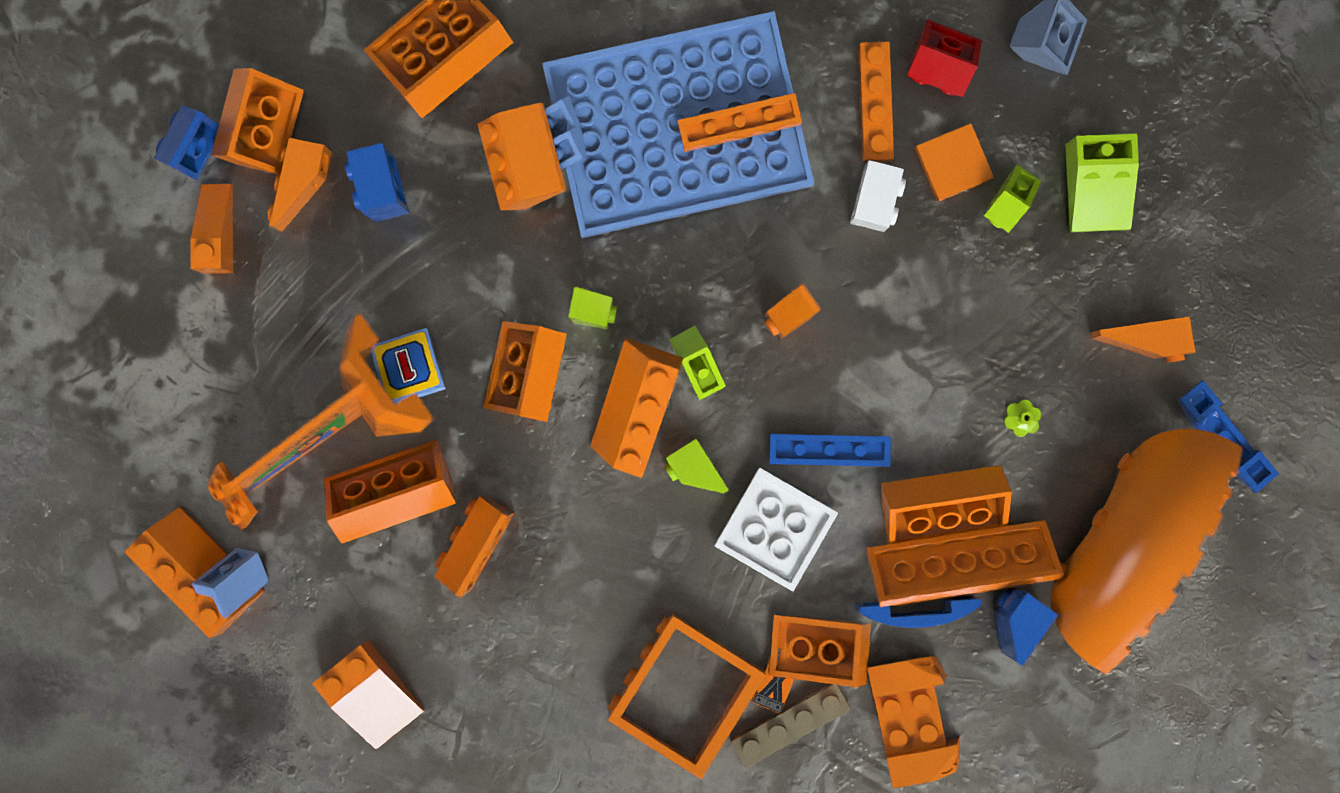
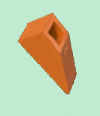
M289 138L287 146L285 145L281 152L283 166L281 175H277L275 179L274 190L276 197L274 204L272 203L268 210L269 226L278 231H283L326 181L332 151L325 145Z

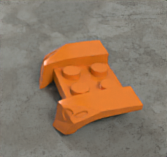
M929 656L867 667L885 746L892 787L899 788L933 782L955 773L960 761V737H954L947 741L945 739L934 686L945 684L947 675L938 658Z

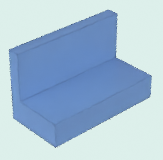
M236 548L194 581L192 585L197 594L213 597L221 617L227 618L265 586L269 579L258 552Z

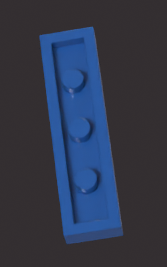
M769 434V464L890 467L891 437Z

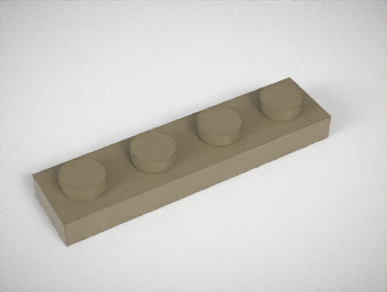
M828 684L781 711V714L776 713L733 737L730 741L746 769L851 709L838 685Z

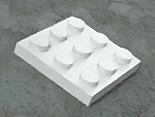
M758 468L714 546L794 592L838 512L767 471Z

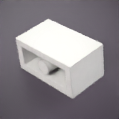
M871 160L867 162L864 166L850 220L851 224L885 232L890 225L894 226L899 208L894 207L897 196H902L906 185V179H902L904 169Z

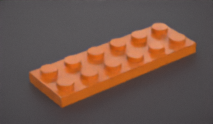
M1046 520L867 548V558L879 607L1062 579L1064 574Z

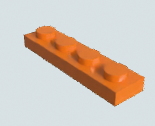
M863 42L858 46L862 163H867L869 160L874 162H892L894 160L890 42Z
M793 93L680 119L677 123L684 152L799 126L802 124L796 94Z

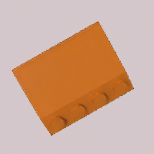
M423 0L368 45L364 52L421 118H424L509 47L513 41L500 21L479 0Z

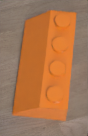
M628 338L624 340L590 447L614 469L642 478L684 358Z
M437 439L324 478L326 521L341 544L456 504L453 482Z
M1002 466L983 467L882 483L881 504L888 544L1008 526L1012 491Z
M178 507L145 530L124 551L209 639L223 634L265 592L261 588L227 618L221 617L213 597L196 593L192 583L226 557L228 553L182 507Z

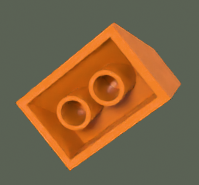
M252 68L234 69L211 156L240 166L281 175L283 166L281 152L283 147L287 146L289 138L292 137L304 90Z
M543 103L499 112L477 124L500 210L528 209L567 190Z
M502 321L483 408L547 422L567 334L541 326Z
M484 495L479 496L478 500L473 498L464 512L468 516L463 526L457 525L449 539L453 544L448 553L443 551L434 567L438 568L434 577L460 598L469 593L514 515L513 511Z

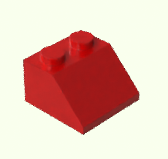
M927 19L910 62L907 76L919 84H929L940 88L945 94L963 97L978 67L982 40Z

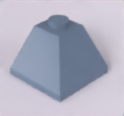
M1044 0L1019 19L1016 30L1012 35L1010 48L1027 62L1068 75L1087 19L1070 0Z

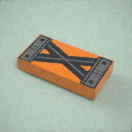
M779 648V651H778V665H779V659H780L781 648ZM770 654L764 669L766 676L755 692L752 702L781 714L794 679L769 676Z

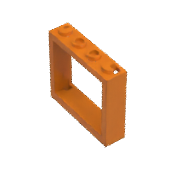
M673 612L669 618L664 616L657 626L655 632L659 633L654 643L652 644L648 641L639 656L643 661L636 670L632 667L623 681L627 686L621 696L617 693L613 696L607 707L611 711L608 721L699 779H702L759 688L766 673L761 667ZM675 629L747 673L694 760L622 715Z

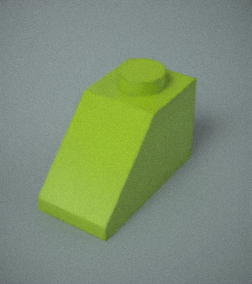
M1017 164L990 202L984 216L989 219L992 225L1002 228L1009 233L1030 208L1041 180Z
M574 287L569 319L575 324L608 330L609 323H615L618 306L613 305L612 297Z
M696 326L669 339L675 354L684 358L681 366L699 400L726 387L712 354Z
M697 439L666 457L668 464L664 468L673 482L679 479L681 484L725 493L729 490Z

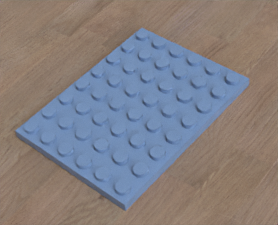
M775 11L542 63L551 105L569 97L577 114L584 137L586 157L566 167L582 238L814 186L801 125L684 152L677 121L680 119L793 94Z

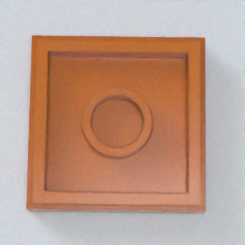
M972 124L915 147L937 202L994 179Z

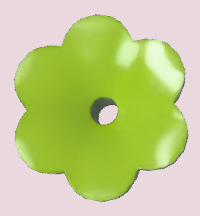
M1021 400L1018 404L1012 403L1007 406V416L1004 419V425L1008 429H1013V433L1016 436L1023 437L1027 433L1038 431L1041 411L1033 407L1029 400Z

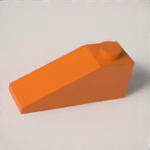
M201 184L191 234V269L203 274L233 273L232 184Z
M802 284L765 313L767 320L764 323L773 336L778 334L782 339L810 320L821 309Z
M1190 316L1090 332L1092 339L1153 359L1165 357L1166 363L1185 360L1184 354L1195 353Z

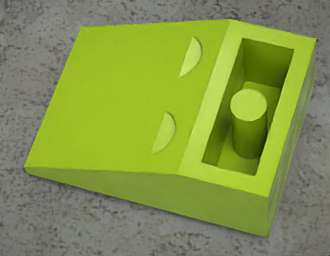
M1137 133L1074 137L1065 144L1070 232L1130 230L1139 166Z

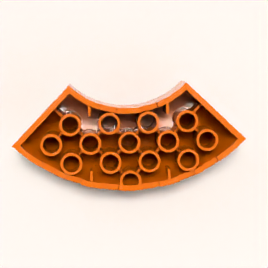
M1176 429L1159 433L1147 439L1131 454L1126 453L1118 463L1119 473L1104 508L1100 509L1093 517V526L1077 549L1064 564L1060 563L1064 574L1062 579L1054 580L1050 597L1051 610L1058 614L1055 618L1058 629L1072 649L1087 663L1104 674L1110 672L1131 652V648L1128 645L1137 635L1144 638L1150 632V626L1154 622L1157 612L1163 615L1177 597V594L1172 591L1183 575L1188 578L1191 576L1204 554L1198 549L1206 534L1213 536L1221 521L1223 514L1219 511L1225 501L1231 496L1232 489L1227 487L1230 476L1234 477L1238 473L1242 453L1241 446L1209 431Z

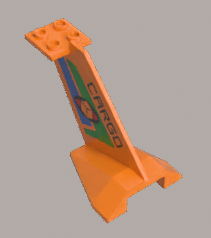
M361 314L355 316L347 329L339 367L342 388L346 395L238 477H233L223 461L215 467L208 481V490L216 501L220 500L226 508L225 514L229 522L234 526L237 525L241 531L248 527L257 514V510L247 497L249 493L361 415L376 437L420 432L434 419L416 393L394 404L365 363V359L378 342V338Z

